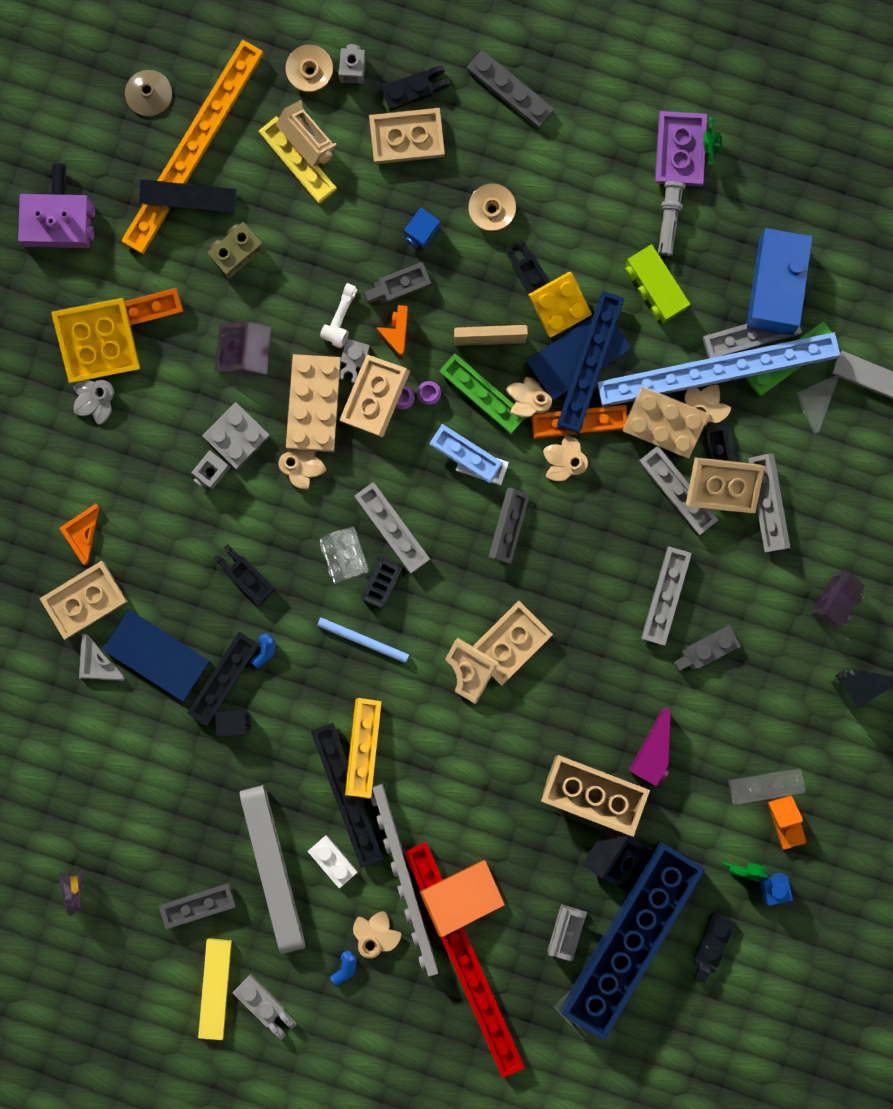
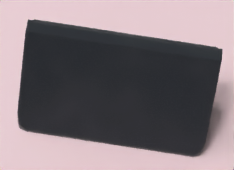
M725 424L704 429L710 459L740 462L733 425Z

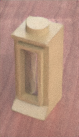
M301 100L284 108L276 126L311 167L319 163H327L332 158V151L337 144H333L304 111Z

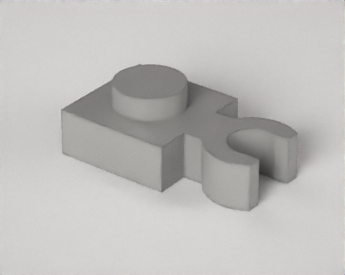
M350 339L346 340L340 360L341 363L346 364V367L340 371V380H344L346 373L353 374L352 383L355 384L358 377L356 369H361L365 357L369 353L370 345Z

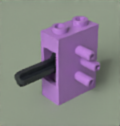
M55 163L52 165L51 195L20 194L18 241L24 247L90 248V241L94 240V228L91 226V217L95 216V205L87 195H66L67 166L65 164Z

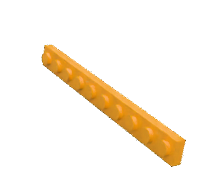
M242 39L157 181L187 183L264 55L262 50ZM142 205L121 241L139 253L144 254L171 208Z

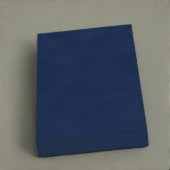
M593 317L526 361L544 390L550 395L552 401L569 390ZM617 325L615 326L602 368L632 348Z
M131 609L127 611L103 648L105 652L183 702L210 663L209 659Z

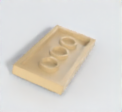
M293 354L286 449L334 452L341 366L340 357Z

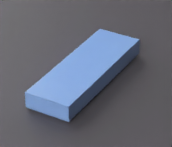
M443 424L429 443L431 447L489 484L503 464V462Z

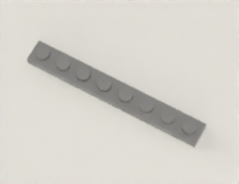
M383 783L372 787L371 801L373 806H378L380 815L377 816L380 830L385 829L387 838L383 839L387 853L392 852L394 862L390 864L394 877L399 876L401 885L397 886L401 900L406 899L408 909L404 911L408 924L413 923L415 932L411 933L415 947L420 946L422 956H419L422 971L427 970L428 976L438 974L436 960Z

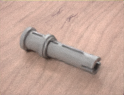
M668 181L664 183L666 192L664 202L661 204L664 213L658 254L662 256H673L678 212L683 207L681 198L682 191L685 190L686 186L681 182Z

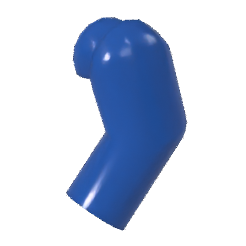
M264 633L259 637V642L262 644L261 652L251 659V662L257 669L270 660L275 653V639L268 633Z
M345 951L341 954V970L330 976L336 987L355 974L357 958L351 951Z

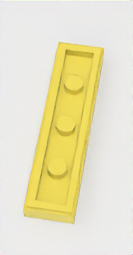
M276 116L258 131L259 134L315 201L321 204L337 190L336 186L318 165L311 167L276 126L279 119Z
M207 939L198 1038L223 1040L232 940Z

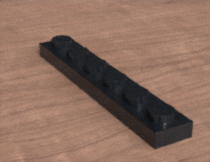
M334 722L312 730L311 734L360 868L384 860L362 798L345 796L349 762Z

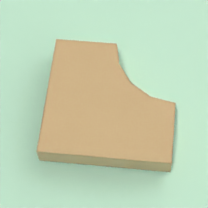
M459 638L455 640L445 659L453 667L457 676L455 692L476 704L499 662Z

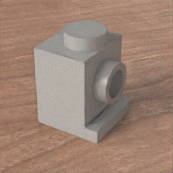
M349 44L346 48H341L339 80L341 83L363 84L365 50H360L358 45ZM348 60H356L355 63H348Z
M209 450L191 473L196 476L194 481L202 488L206 489L209 486L213 489L231 467ZM209 469L215 470V474L212 477L207 476Z

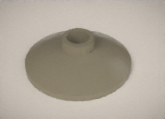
M143 70L133 75L128 81L125 88V98L129 107L136 114L144 117H153L164 112L170 105L172 88L168 79L163 74L154 70ZM146 87L151 88V91L148 94L143 93V90Z

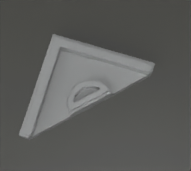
M82 634L79 678L125 681V676L89 635Z

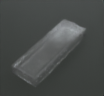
M800 768L728 780L733 805L805 793Z

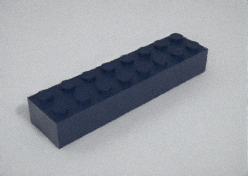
M658 841L559 1010L563 1016L605 1041L705 868Z

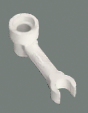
M348 283L344 288L341 302L331 325L325 324L320 333V338L332 342L333 346L341 349L346 343L349 331L340 328L350 303H352L357 293L356 286Z

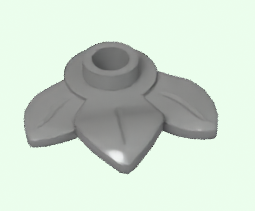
M87 379L77 382L73 387L79 395L74 403V413L79 416L92 414L98 425L104 423L112 411L110 404L114 395L112 385L105 380L94 382ZM99 388H102L104 391L102 397L98 393Z

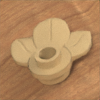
M525 377L523 384L513 383L506 388L507 393L517 401L510 412L515 416L531 417L534 413H544L551 407L552 399L550 395L543 391L540 382L534 378Z
M718 385L708 386L701 392L698 388L688 389L685 393V403L709 414L705 425L708 422L719 423L730 413V406L719 403L720 390Z
M566 435L563 438L562 445H550L543 450L545 458L552 464L546 473V477L550 480L565 481L571 475L583 474L588 467V459L581 452V445L574 437ZM574 459H579V465L573 467L572 461Z
M293 450V452L284 453L279 458L278 466L280 471L289 476L291 484L295 487L308 489L309 478L326 472L323 462L315 457L317 451ZM293 460L295 465L288 466L286 461Z
M385 911L376 913L369 921L363 917H357L354 923L353 933L359 941L358 950L365 958H375L381 951H391L401 939V932L389 930V918ZM368 941H372L375 944V947L371 950L366 948Z

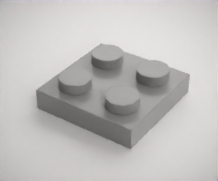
M236 402L202 435L237 470L270 437Z

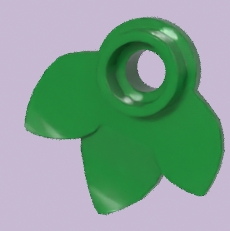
M713 117L709 118V129L703 135V147L705 153H709L710 166L714 164L715 152H721L722 133L716 132Z
M723 861L724 866L729 867V873L733 875L747 876V878L761 881L762 878L768 877V874H766L767 867L748 862L746 868Z

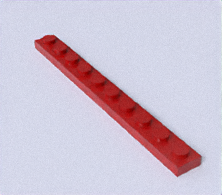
M427 842L404 851L421 891L443 880ZM464 926L441 937L502 1078L524 1069L525 1066Z

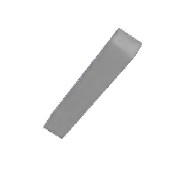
M261 785L240 791V799L279 951L281 954L304 949V936L265 786Z

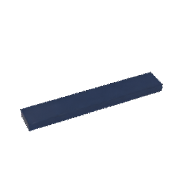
M605 291L601 292L556 427L577 434L580 433L625 298Z

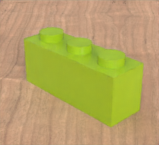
M652 244L627 259L625 264L626 274L631 280L635 279L639 286L638 292L643 300H648L651 304L650 310L656 320L660 319L664 324L690 306L689 301Z

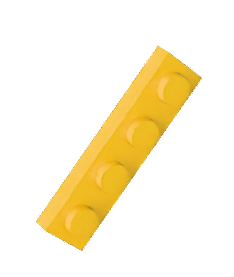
M357 698L355 701L345 796L371 798L381 701Z

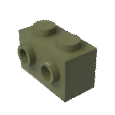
M244 222L231 227L227 232L228 235L223 240L215 241L209 247L210 251L207 252L211 260L228 279L265 249L262 242Z

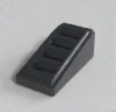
M381 556L361 599L384 609L403 565ZM383 564L395 569V573L392 574L381 569ZM379 573L391 578L390 583L378 578ZM377 582L388 588L386 591H383L373 585ZM371 590L383 595L382 600L369 595Z

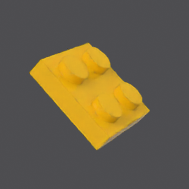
M571 272L528 294L550 338L592 315Z

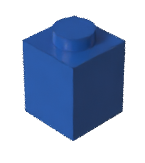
M420 207L404 229V235L407 237L405 240L415 248L419 246L425 249L440 228V220Z
M782 872L768 875L767 878H762L759 881L763 901L766 904L774 905L793 901L788 876Z

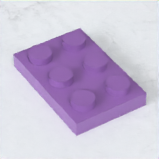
M659 112L655 184L674 181L684 183L687 186L703 185L705 162L703 135L707 128V114Z

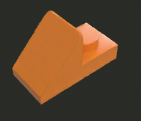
M398 305L397 312H393L392 326H395L396 329L377 328V332L399 357L404 358L408 306Z
M790 795L768 802L781 848L784 850L807 843L801 825L803 819L793 797Z

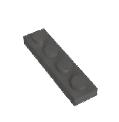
M481 50L467 66L469 73L536 128L540 129L554 112L552 106L485 51Z

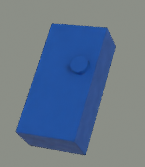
M769 228L764 229L758 243L746 327L787 335L795 334L801 321L812 236Z

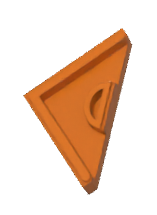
M98 504L88 508L59 528L83 565L88 564L100 508Z

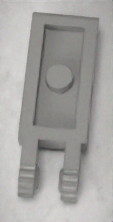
M252 974L233 991V994L266 1027H269L279 1039L282 1040L286 1034L274 1022L278 1016L290 1028H294L297 1025L279 1001Z

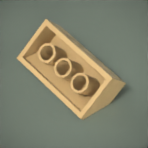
M557 755L550 769L541 802L634 837L650 790Z

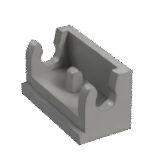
M561 904L547 950L550 956L568 961L574 959L587 915L586 911Z

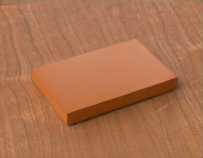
M485 860L420 891L439 937H443L505 905Z

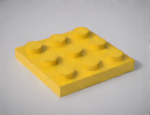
M124 298L51 312L69 383L140 369Z

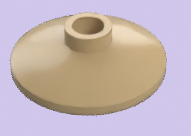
M300 46L287 59L286 74L288 80L295 88L301 91H318L325 87L332 77V60L329 54L318 46ZM309 68L314 69V73L311 75L306 73V70Z
M483 185L474 191L469 200V215L472 221L481 229L487 231L501 230L508 226L515 216V199L512 193L502 185ZM494 206L496 208V212L489 213L487 210L488 207Z

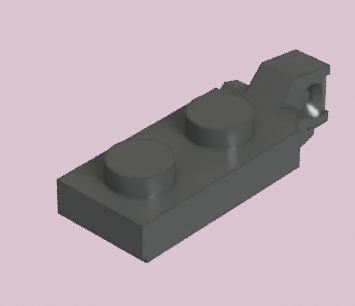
M423 262L379 278V281L374 283L375 288L364 293L368 304L378 300L383 304L429 287L432 283Z
M728 625L687 646L682 651L684 657L674 661V664L679 671L688 666L692 670L699 669L741 647L732 628Z

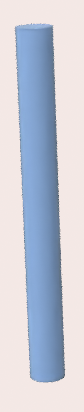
M320 618L317 624L320 628L403 663H406L409 654L324 618Z

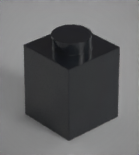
M247 710L215 712L216 737L248 734V729H252V717L247 715Z

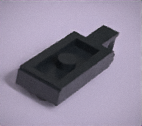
M711 913L694 956V965L698 966L694 975L696 980L705 983L709 973H715L719 967L736 924L735 921L716 913Z

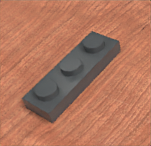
M507 488L489 553L490 558L511 564L528 504L529 494L513 488Z
M229 882L160 904L159 909L165 929H169L235 908L237 905Z

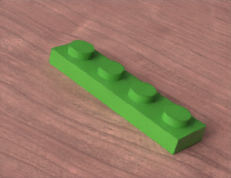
M823 321L798 340L832 332ZM802 366L746 377V380L760 397Z
M455 353L439 370L442 376L510 434L526 418L511 414L510 412L514 404Z

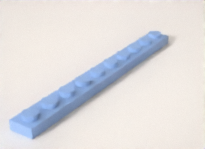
M834 332L597 383L602 407L636 400L642 386L660 394H668L836 359L840 357V352Z

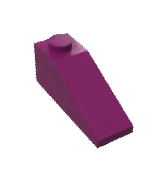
M662 708L629 768L630 772L655 786L659 782L663 783L669 772L666 770L669 760V709Z

